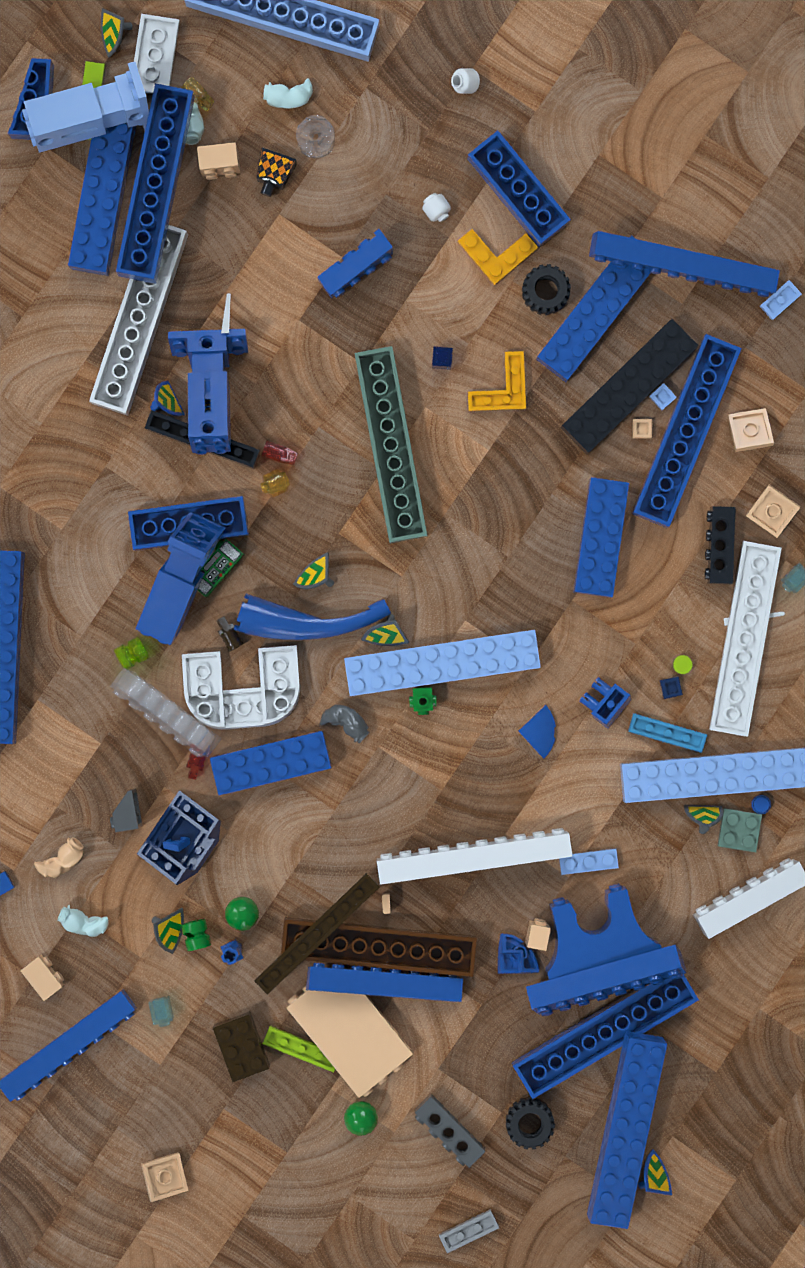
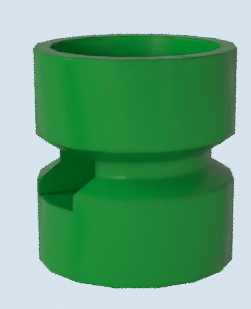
M205 919L181 924L183 935L187 936L185 940L187 951L211 946L209 934L205 933L207 930Z

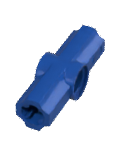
M236 940L220 947L223 953L221 955L222 961L228 965L244 958L241 953L242 945L237 943Z

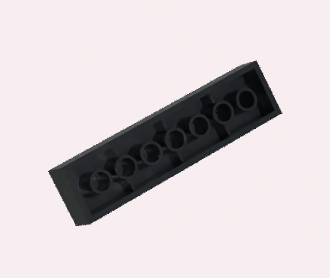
M671 319L560 428L587 455L699 345Z

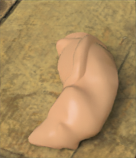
M68 838L67 843L59 848L57 857L49 858L43 862H35L34 865L37 871L44 877L56 878L71 870L81 860L84 846L76 838Z

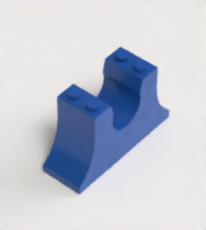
M618 883L610 885L609 889L605 890L608 918L605 924L597 930H585L578 925L577 914L568 899L565 900L564 897L553 899V903L549 905L555 926L556 940L553 956L545 967L549 980L661 949L659 942L647 936L638 925L625 886Z

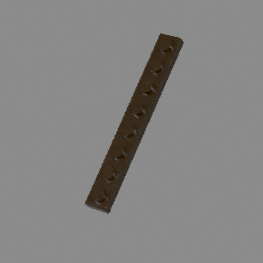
M365 873L269 965L254 982L268 995L380 886Z

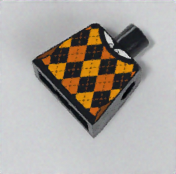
M262 147L256 177L258 182L263 183L260 193L271 197L274 188L283 190L297 165V160Z

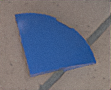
M545 705L518 730L543 759L549 754L555 741L554 727L556 725L549 708Z
M500 934L498 974L539 973L538 962L533 951L527 950L521 944L523 941L518 937L510 934Z

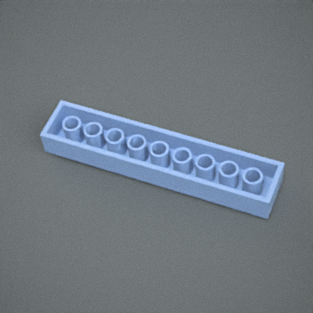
M184 0L186 7L369 62L380 26V21L377 18L317 0Z
M535 630L344 658L350 696L541 668Z
M805 747L621 763L623 802L631 803L805 787Z

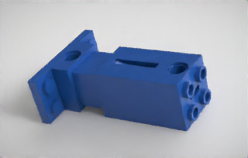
M229 329V333H221L222 330L168 332L172 356L185 357L188 355L192 373H188V438L192 453L199 455L206 454L207 452L223 454L231 451L230 386L225 368L230 367L229 354L241 355L248 353L246 329Z
M192 512L186 516L168 540L170 545L167 550L171 552L170 557L157 574L136 630L145 636L156 638L162 644L171 645L181 632L205 574L200 571L213 554L218 540L224 533L225 527Z

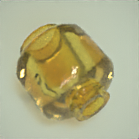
M278 469L263 475V483H260L263 493H268L272 498L286 493L288 486H290L286 473Z

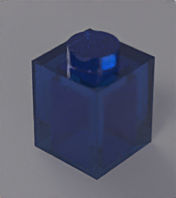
M434 346L432 369L451 370L453 348Z

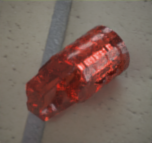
M268 440L262 452V457L290 465L295 464L298 456L297 452Z
M192 744L191 753L186 767L190 768L188 778L196 780L198 771H203L209 748Z

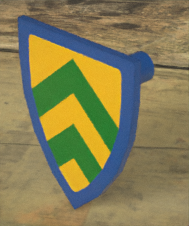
M169 381L159 383L155 389L154 401L150 406L151 410L156 412L159 409H163L173 416H184L185 414Z
M652 1149L644 1165V1181L639 1182L638 1187L641 1190L645 1189L646 1192L672 1196L667 1170L661 1158Z

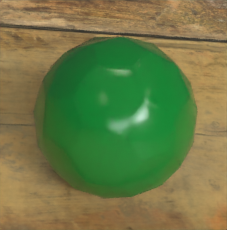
M240 896L228 903L225 909V918L233 929L245 931L251 929L256 924L259 918V910L257 904L252 899Z
M356 1101L347 1107L344 1113V1123L352 1134L364 1136L376 1128L378 1114L370 1103Z

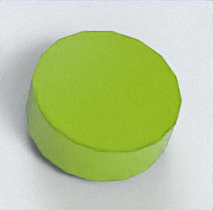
M677 656L673 661V668L679 674H686L692 669V661L688 656Z

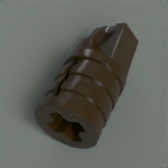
M225 617L217 620L221 629L218 633L223 642H225L229 652L244 644L236 630H234L233 623L229 625Z

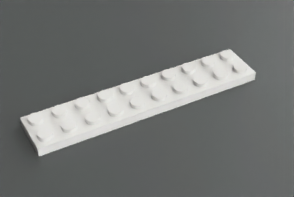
M747 541L742 542L709 730L748 737L781 554L780 547Z

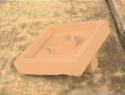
M766 408L728 414L735 452L774 445Z
M769 484L746 516L778 538L800 509V505Z
M178 1152L141 1163L151 1202L188 1191Z

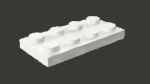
M141 14L134 62H136L145 93L153 94L155 83L170 86L180 23L179 19Z

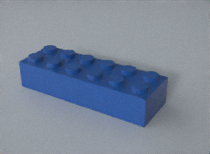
M498 130L468 154L467 160L539 248L570 223L571 219Z
M593 477L589 479L573 593L613 597L629 483Z
M239 496L128 511L133 550L169 547L168 540L190 512L225 527L224 533L219 540L249 536L244 497Z
M323 730L210 758L218 796L332 768Z

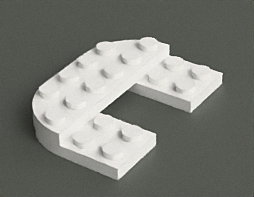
M297 645L258 648L260 688L223 690L220 651L182 654L184 696L191 713L202 724L221 730L270 726L284 720L294 710L300 695Z

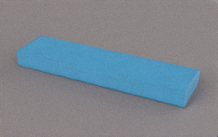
M635 713L632 715L628 732L700 753L703 751L707 734Z

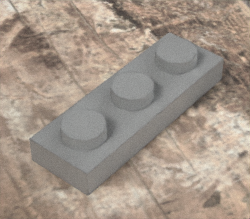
M490 1209L440 1233L439 1237L446 1252L449 1253L499 1229V1225Z

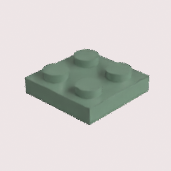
M723 808L717 846L756 852L762 814Z

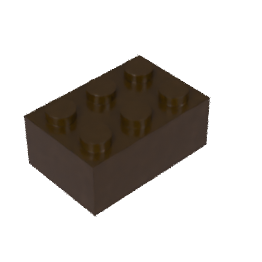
M250 1011L213 1026L214 1034L232 1082L269 1069L270 1063Z

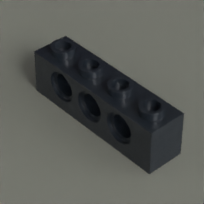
M712 506L710 511H707L706 520L710 522L709 530H706V541H709V549L705 551V560H708V568H705L704 577L708 580L707 584H733L736 507ZM718 521L723 522L725 525V529L722 532L716 529ZM717 540H721L724 543L722 551L715 548ZM717 559L722 560L724 564L721 570L716 569L714 566V562Z

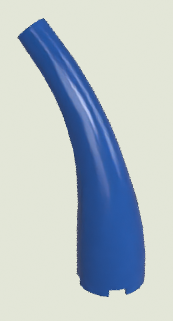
M246 593L244 598L248 599L247 603L242 602L237 617L240 625H235L234 630L248 635L280 640L321 639L364 628L391 615V612L385 600L382 599L369 605L368 610L352 616L321 619Z

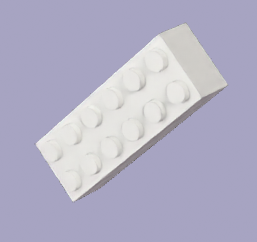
M790 858L785 859L779 863L780 866L778 868H769L763 872V876L760 878L753 877L746 881L747 885L742 888L737 886L729 891V895L725 897L721 895L712 900L713 904L697 908L693 916L703 934L710 939L805 886V871L800 862L794 859L790 860Z

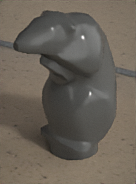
M334 705L326 709L321 716V726L327 723L343 726L344 732L354 738V742L357 741L359 744L370 733L367 731L369 726L365 723V720L355 710L347 706Z

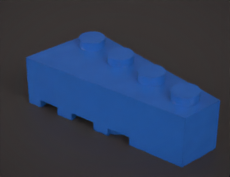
M31 58L24 80V87L20 93L18 106L8 131L11 139L31 140L22 111L26 109L24 101L53 94L54 64L51 59Z
M380 229L374 232L376 235L374 238L362 241L357 251L352 250L342 258L343 262L337 261L317 277L330 298L334 296L336 298L340 297L345 293V288L349 285L355 286L361 281L360 277L365 274L367 276L376 270L378 264H385L392 258L393 247Z

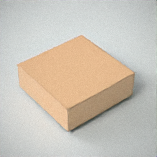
M633 419L632 439H652V419Z
M390 892L382 894L384 914L391 913Z

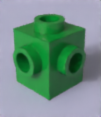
M432 687L413 688V696H409L410 708H414V712L418 711V715H429V711H433V707L437 706L436 695H432ZM421 698L426 699L427 702L425 705H421L419 703V700Z

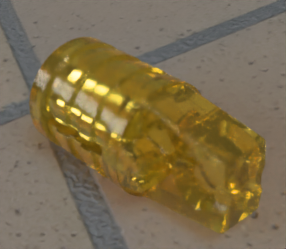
M190 77L185 81L181 88L192 90L195 96L194 102L203 110L208 111L213 106L214 101L194 77Z

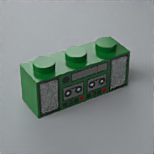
M227 539L224 541L220 540L216 544V551L200 571L205 574L198 591L206 598L245 555Z

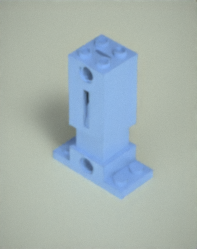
M136 62L128 63L129 71L125 74L114 76V83L93 88L92 83L24 101L26 109L22 111L33 147L37 146L39 153L104 135L106 134L105 128L127 123L128 128L143 125L145 131L149 109Z

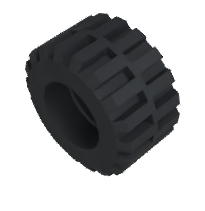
M542 264L538 268H533L526 275L522 286V298L525 300V305L529 306L532 312H538L537 314L539 315L545 314L546 316L551 313H557L569 299L571 289L569 278L565 276L563 270L560 271L559 267H552L551 264H547V266ZM541 280L552 281L557 287V295L551 300L539 298L535 293L536 284Z
M528 1097V1099L524 1100V1098H521L519 1102L513 1103L512 1108L508 1109L506 1129L510 1139L517 1146H523L527 1150L528 1148L534 1150L537 1146L543 1147L545 1142L548 1143L550 1141V1136H553L555 1123L552 1112L547 1107V1104L542 1103L540 1099L536 1098L535 1100L532 1097ZM528 1113L536 1114L541 1119V1126L536 1132L525 1133L519 1128L520 1118Z

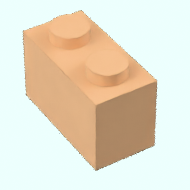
M535 918L534 921H529L525 941L528 948L547 950L551 928L546 920Z
M41 954L24 967L21 972L43 1001H45L65 984L63 983V976L58 971L55 972L51 967L53 964L47 956L43 957Z

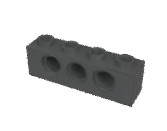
M432 1094L415 1108V1118L422 1125L425 1123L430 1128L428 1130L434 1138L439 1137L443 1141V1147L448 1152L453 1151L457 1155L455 1157L462 1166L466 1164L470 1168L486 1152L485 1147ZM432 1114H438L441 1117L438 1122H432L429 1118ZM445 1128H452L454 1133L451 1136L444 1135L443 1131ZM461 1141L467 1143V1147L464 1150L457 1148V1144Z

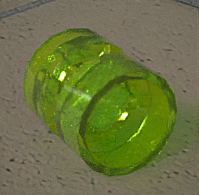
M138 636L128 641V645L122 644L114 649L116 657L125 671L134 667L135 662L141 663L149 659V655Z

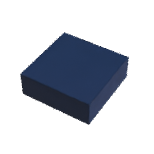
M679 676L659 680L663 699L683 695Z

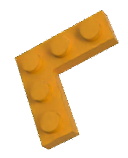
M473 229L457 241L494 286L538 249L537 245L526 233L498 257L492 253Z
M524 351L504 353L506 390L468 392V412L526 409Z

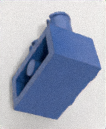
M598 677L596 679L597 682H593L591 687L601 693L604 698L599 702L586 692L584 694L585 698L581 697L579 702L592 710L593 718L609 729L631 702L632 698L630 694L617 684L610 687Z

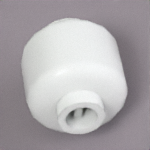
M460 68L454 72L451 83L457 93L472 94L477 91L480 85V78L476 70Z
M433 193L423 201L422 209L431 221L438 220L443 222L449 217L448 212L451 210V206L442 194Z

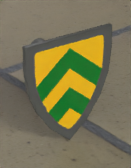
M102 8V40L107 56L111 57L122 42L123 30H132V23L124 22V17Z
M327 552L307 565L298 575L293 585L299 589H312L324 583L328 587H332L334 581L329 577V553Z
M393 614L387 616L386 622L371 627L361 638L362 641L382 646L409 643Z
M684 805L686 815L692 821L699 824V833L706 834L709 831V827L716 825L723 817L722 806Z
M183 908L176 910L163 919L156 916L152 918L157 943L164 951L171 954L174 953L182 935L181 924H184Z

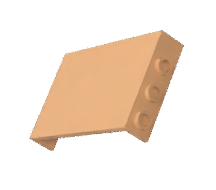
M305 986L302 988L303 993L299 996L295 994L287 1001L289 1003L286 1007L287 1010L359 1098L362 1095L364 1097L368 1096L373 1091V1086L377 1083L379 1085L384 1083L389 1078L387 1076L392 1071L396 1073L404 1066L402 1063L413 1055L412 1049L368 995L306 990Z

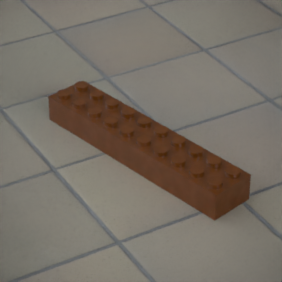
M285 917L281 954L316 920ZM342 923L304 960L473 977L477 937L474 935Z

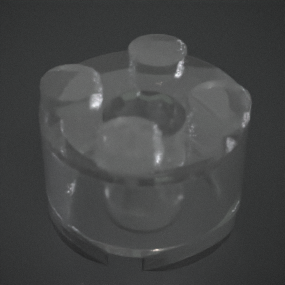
M311 115L306 117L297 127V143L304 155L310 158H322L331 153L335 144V133L333 126L326 118L319 115ZM314 134H318L317 140L313 139Z

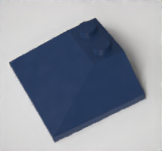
M179 790L137 855L174 884L179 885L199 872L219 842L221 821ZM180 837L190 838V844L180 852L163 848V842L168 839L175 841L180 840Z

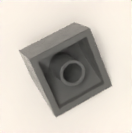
M136 788L126 793L113 811V816L110 817L111 828H115V833L139 829L143 826Z

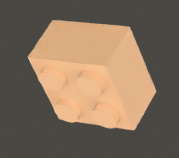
M236 142L197 147L199 169L203 178L206 177L207 180H214L218 176L223 175L226 178H231L241 173Z

